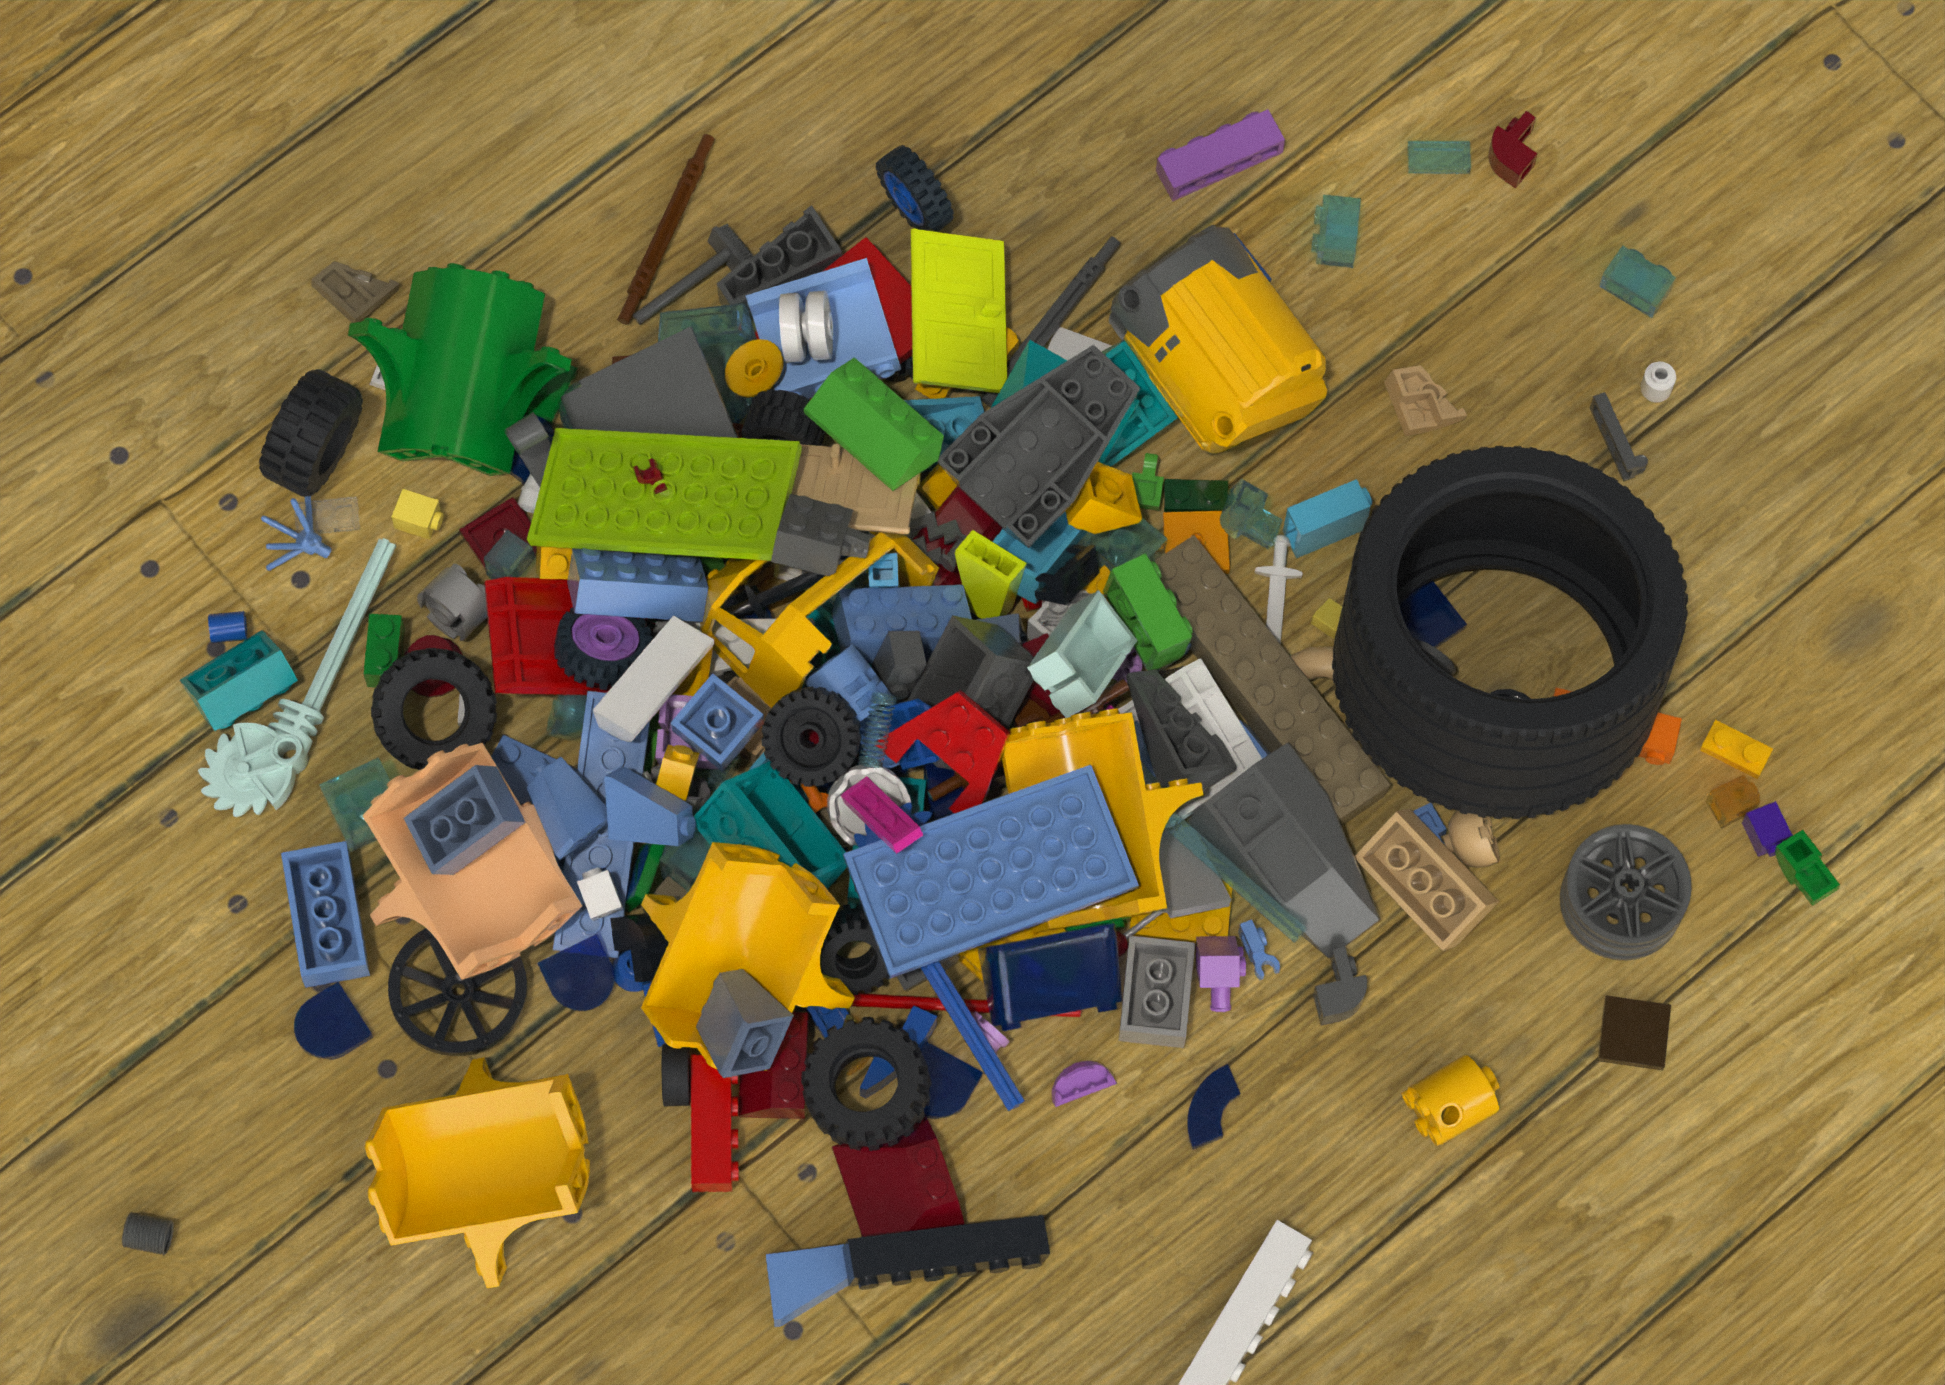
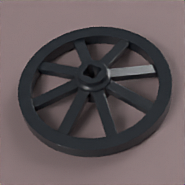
M425 928L406 942L397 954L389 974L388 996L396 1022L413 1042L437 1054L466 1056L491 1048L513 1030L524 1011L528 984L524 964L520 956L502 966L478 974L472 979L469 977L462 980L459 974L454 971L438 940ZM428 943H430L446 976L444 980L407 966L415 953ZM511 968L513 969L515 976V994L513 999L475 990ZM402 977L429 986L442 993L403 1008L400 994ZM456 987L465 990L460 996L453 994ZM472 1001L509 1011L494 1029L486 1033L471 1003ZM446 1003L448 1004L434 1037L421 1031L409 1019L422 1012ZM458 1008H462L477 1037L476 1039L462 1042L444 1041Z

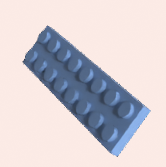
M588 691L577 775L606 805L605 776L619 767H626L640 776L644 773L650 721L632 742L620 740L599 728L593 713V709L607 693ZM607 823L598 833L565 856L563 875L582 904V907L555 932L554 951L608 958H618L620 950L614 951L610 918L625 916V902L629 887L634 842L608 839ZM601 867L602 872L608 870L611 873L624 909L593 921L590 918L577 881L584 879L583 873Z

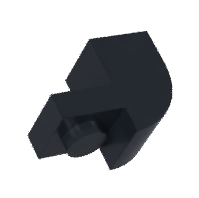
M648 913L610 918L614 951L631 950L635 982L653 980L665 953V945H668L669 941L665 939L663 933L650 919Z

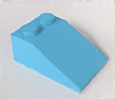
M980 396L904 400L944 435L940 455L984 413ZM935 462L921 473L932 471L938 463Z

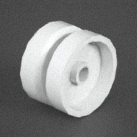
M827 291L809 292L806 296L805 310L802 298L798 293L780 294L779 323L785 362H803L807 354V342L810 355L814 361L831 360L833 355V320Z

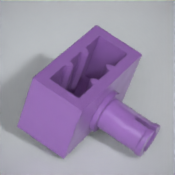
M1235 936L1196 937V972L1200 988H1211L1210 1010L1215 1012L1230 1011L1231 987H1240V976H1246V959L1243 957V947L1237 946Z

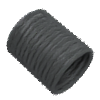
M130 1212L124 1224L122 1246L164 1256L171 1244L174 1228L173 1221Z

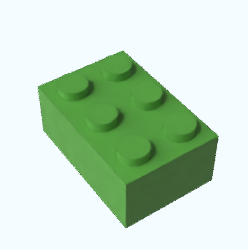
M1145 553L1113 568L1103 592L1112 608L1137 639L1134 648L1147 670H1157L1183 657L1192 638L1191 634L1193 631L1188 619L1185 616L1181 617L1173 592L1170 589H1165L1160 580L1162 576L1158 565L1154 561L1150 562Z

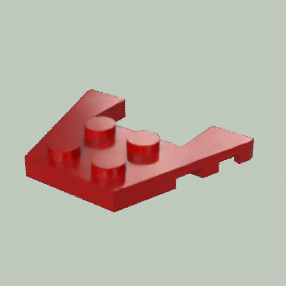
M959 690L897 729L884 735L874 745L891 760L898 763L917 739L920 740L969 782V785L949 808L955 814L983 804L1011 732L963 691Z

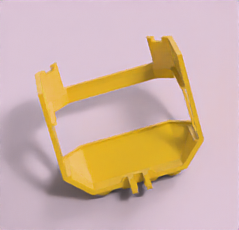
M869 531L875 537L871 539L866 558L848 557L838 565L836 573L824 576L791 602L767 631L762 634L720 607L738 586H742L744 582H747L751 574H758L767 560L729 558L724 568L720 571L714 569L705 577L708 593L703 622H700V631L714 638L713 651L772 708L783 696L802 688L807 674L814 667L810 661L819 651L825 654L832 645L806 618L809 614L866 569L869 571V567L887 553H897L898 587L932 586L939 567L904 534ZM715 620L754 648L755 652L748 669L713 635L711 630Z

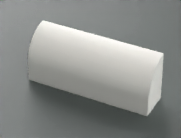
M672 616L593 709L598 727L620 740L632 742L713 647L714 639L677 617Z

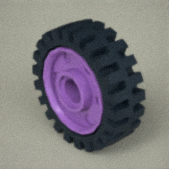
M572 607L570 612L566 611L559 622L555 637L554 656L555 659H558L557 664L559 667H565L564 673L568 677L575 674L574 681L581 683L583 680H586L587 687L593 688L594 684L597 683L600 690H607L608 684L611 687L614 686L653 640V636H651L650 628L645 627L646 621L643 618L576 614Z

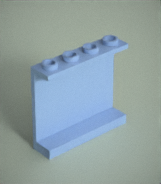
M867 258L746 295L759 339L771 341L780 349L783 355V370L778 381L773 385L775 390H785L797 393L808 399L812 398L832 371L854 357L880 379L888 378L896 371L901 370ZM827 291L833 320L832 359L814 361L810 355L807 342V354L804 361L786 363L780 336V294L798 293L802 298L805 310L806 296L809 292Z

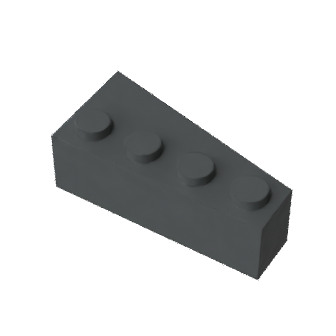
M812 205L803 211L804 215L795 223L791 221L785 226L783 233L772 242L767 241L763 244L755 256L750 260L745 259L716 283L719 302L734 326L753 317L746 295L822 272L842 256V250Z

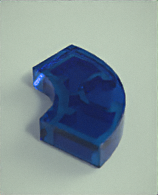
M1228 1064L1218 1068L1206 1077L1191 1101L1187 1117V1134L1192 1150L1223 1138L1221 1127L1222 1113L1229 1103L1239 1098L1241 1094Z

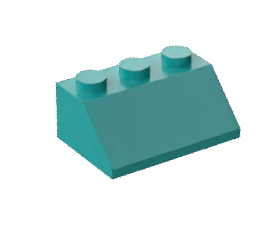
M263 630L180 679L182 686L214 731L219 728L229 727L235 722L236 718L247 711L257 710L263 705L265 700L274 695L285 693L293 683L298 681L281 649Z

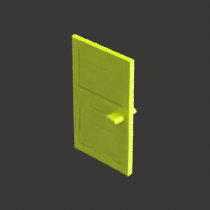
M916 228L911 229L913 383L999 393L1007 380L1004 241L918 230Z

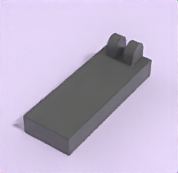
M1603 392L1593 396L1590 410L1623 482L1633 479L1636 475L1645 471L1648 459L1644 455L1634 456L1606 393Z

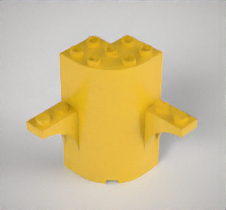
M1118 708L1103 710L1098 714L1092 715L1090 712L1071 715L1069 718L1054 720L1052 723L1039 721L1010 729L1011 733L1002 754L1008 794L1091 765L1139 884V887L1135 890L1033 926V933L1097 923L1166 909L1167 903L1159 862L1162 833L1171 815L1182 804L1190 799L1204 795L1202 783L1188 784V778L1169 781V787L1161 788L1160 782L1145 785L1132 712L1119 714Z
M712 842L693 886L682 899L677 901L674 896L645 894L641 904L650 916V919L663 933L665 939L669 941L641 1009L667 1045L677 1049L682 1047L697 1048L707 1064L715 1069L717 1068L696 1025L719 973L743 969L791 1013L795 1005L800 1007L820 1006L827 1009L850 1008L855 999L841 979L829 977L821 973L820 954L822 945L840 906L821 881L797 863L790 867L783 862H779V854L748 845Z
M485 1057L472 1059L455 1095L382 1108L366 1140L365 1150L367 1157L370 1160L372 1159L376 1168V1174L368 1188V1198L371 1205L375 1206L377 1210L380 1229L384 1234L386 1233L390 1245L464 1233L465 1243L468 1248L472 1249L476 1259L475 1266L478 1275L483 1277L487 1288L500 1286L507 1269L504 1258V1240L514 1230L532 1221L578 1213L589 1182L590 1160L584 1157V1144L589 1143L582 1110L569 1075L565 1074L525 1082H501L492 1078Z

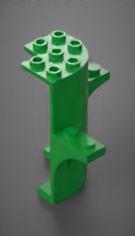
M449 263L447 268L428 267L425 271L414 272L402 329L382 326L383 322L375 318H364V321L350 323L348 336L360 342L370 352L380 369L385 385L386 410L377 452L401 462L443 457L488 476L510 474L515 448L504 430L524 417L531 401L547 382L562 373L570 371L572 359L560 355V350L545 346L541 347V350L534 351L545 293L534 289V285L529 282L509 279L510 274L503 271L494 270L491 273L466 269V267L460 264Z

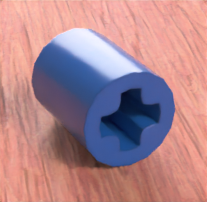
M245 611L208 615L211 643L247 640Z

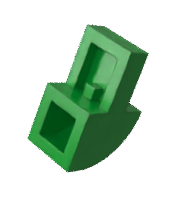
M1803 829L1776 846V858L1784 876L1791 885L1796 884L1812 906L1839 889V882L1821 860L1822 853Z

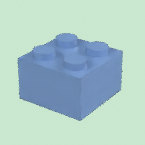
M712 673L670 724L672 731L723 772L761 728L765 720L763 713Z

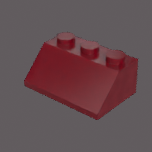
M958 486L935 512L937 526L956 519L960 532L966 536L974 530L990 541H993L1002 530ZM927 527L922 528L913 538L914 540L924 536L927 552L941 547L942 554L947 555L956 542L955 540L945 545L944 536L930 542ZM957 563L953 573L945 569L942 564H936L939 569L932 586L962 585Z
M792 1012L794 1016L770 1069L740 1075L739 1118L805 1119L806 1103L802 1093L804 1089L801 1083V1075L806 1069L804 1061L808 1048V1013Z

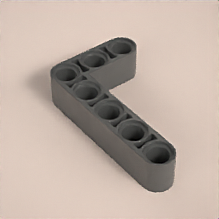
M534 412L506 428L504 432L538 486L541 487L551 443L547 438L549 436Z

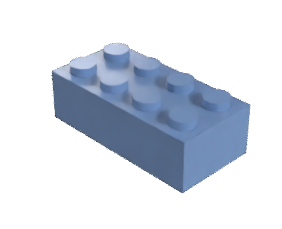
M572 548L567 584L574 613L670 620L672 616H675L682 621L703 622L708 585L700 557Z
M963 585L841 589L837 593L831 612L840 651L853 643L867 663H873L888 631H920L925 660L928 661L952 615L972 619Z
M343 841L281 853L300 973L305 988L370 976L347 842Z

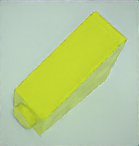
M972 530L955 550V558L969 610L981 619L1007 615L1013 608L1027 563Z

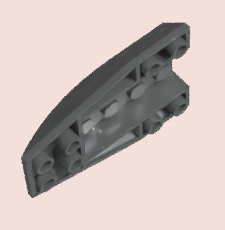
M1092 345L982 413L939 456L937 463L955 484L1006 533L1030 548L1074 503L1137 396L1140 387L1095 345Z
M1289 742L1248 768L1207 800L1188 820L1229 876L1326 957L1330 958L1333 949L1345 947L1381 919L1327 792Z

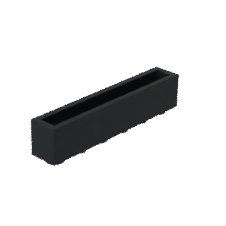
M1044 1215L847 1239L842 1247L849 1287L859 1285L861 1290L876 1288L879 1286V1283L890 1281L894 1286L905 1285L912 1282L914 1278L922 1277L927 1282L943 1279L946 1274L957 1273V1277H969L977 1274L978 1270L989 1269L990 1273H1002L1008 1271L1010 1266L1022 1265V1269H1034L1042 1266V1263L1050 1255Z

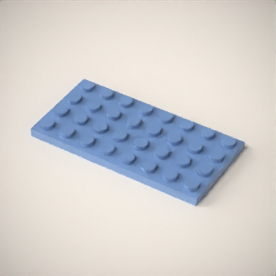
M1091 765L921 825L920 828L923 836L897 854L883 840L843 854L889 978L1050 921L1139 887Z

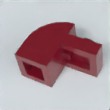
M1525 111L1519 119L1514 117L1505 130L1500 126L1495 128L1488 152L1489 163L1493 171L1515 189L1534 168L1538 154L1523 143L1533 131L1536 117L1528 111Z

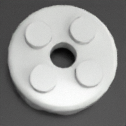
M861 764L851 767L834 781L829 790L827 812L830 822L841 838L852 846L857 845L854 839L855 834L867 835L865 823L844 804L841 798V794L867 776L899 807L903 804L911 803L907 789L900 778L883 766Z

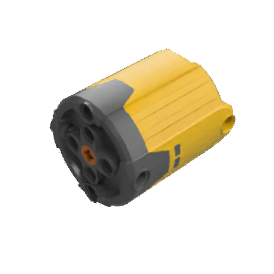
M1211 225L1201 232L1192 235L1185 244L1167 254L1149 269H1142L1120 289L1112 300L1109 324L1120 339L1127 342L1148 373L1151 381L1203 451L1213 454L1221 453L1245 440L1303 419L1326 398L1327 388L1323 380L1326 371V358L1230 228Z

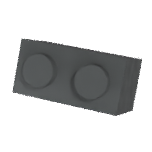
M888 631L872 663L873 671L892 694L890 697L892 700L909 698L926 666L920 631Z

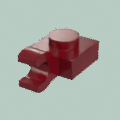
M649 459L651 466L649 469L641 470L637 465L633 467L639 483L653 485L655 482L664 479L655 459ZM659 484L655 488L654 493L658 494L668 490L666 484Z

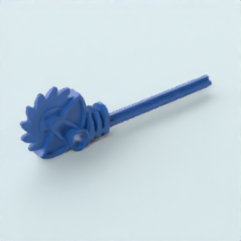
M910 802L900 807L919 826L926 824L932 817V813L929 811L911 814L913 806ZM866 824L865 831L867 836L859 833L854 835L855 842L859 848L882 840ZM940 961L920 967L1006 1109L1011 1111L1019 1107L1020 1104L1025 1102L1023 1096Z

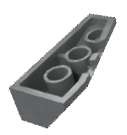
M1156 670L1127 674V683L1153 771L1162 788L1169 787V781L1188 778V784L1202 783L1204 790L1236 769V765L1223 741L1216 734L1211 736L1200 724L1202 722L1200 716L1196 712L1191 714L1180 703L1181 696Z

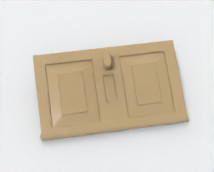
M801 444L802 451L792 494L807 496L814 500L829 504H839L845 508L853 509L850 528L855 530L898 534L910 533L909 526L919 474L892 491L847 450L840 448L839 444H833L832 447Z

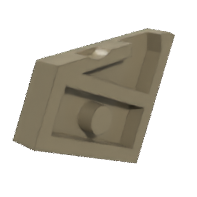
M335 261L311 279V286L352 323L363 320L399 291V284L394 280L390 279L389 283L372 278V273L363 270H353L348 265Z

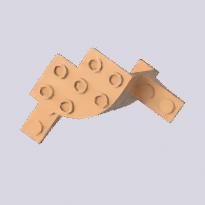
M483 743L472 746L463 744L448 753H445L444 750L434 753L427 759L428 764L424 769L417 771L412 776L405 778L404 775H399L387 783L388 789L376 796L371 801L372 806L363 814L365 821L400 877L394 883L395 889L378 900L379 906L370 914V917L376 926L401 917H407L422 924L438 940L462 980L490 971L521 956V951L531 945L536 947L561 928L582 907V904L557 864L552 846L534 804L526 802L520 805L502 774L501 776L526 823L456 874L440 875L431 873L403 818L473 766H496Z

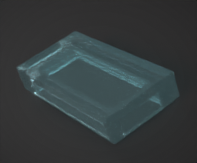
M1408 141V173L1470 174V141Z

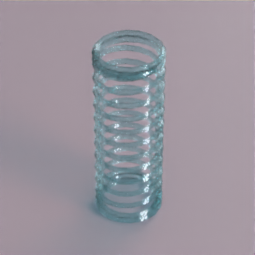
M874 692L870 700L872 703L888 705L892 708L869 705V707L875 710L888 711L891 714L869 710V714L887 717L889 720L868 716L867 719L885 722L889 725H881L874 722H866V725L885 728L888 731L866 727L864 728L865 731L884 734L886 737L864 733L865 737L882 739L885 742L871 739H862V741L868 744L881 745L884 748L862 744L861 747L883 753L878 754L867 750H861L860 753L878 756L882 759L859 756L858 763L870 768H882V761L885 760L883 755L886 754L884 750L887 749L885 744L888 743L886 739L889 738L887 733L890 732L889 727L892 726L890 721L893 720L891 717L894 715L892 710L895 709L893 705L896 704L897 698L890 694Z

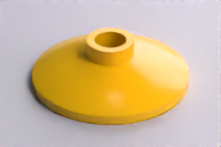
M764 339L749 341L736 349L730 356L725 368V381L730 390L741 397H754L759 392L767 391L773 387L783 370L784 361L780 349L771 341Z

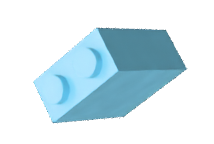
M1357 479L1287 508L1283 533L1289 538L1290 547L1296 559L1363 531L1364 524L1369 517L1372 499L1368 490L1365 487H1360Z

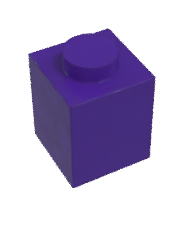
M1776 801L1747 812L1742 821V825L1758 857L1767 853L1769 857L1775 856L1776 846L1793 836Z

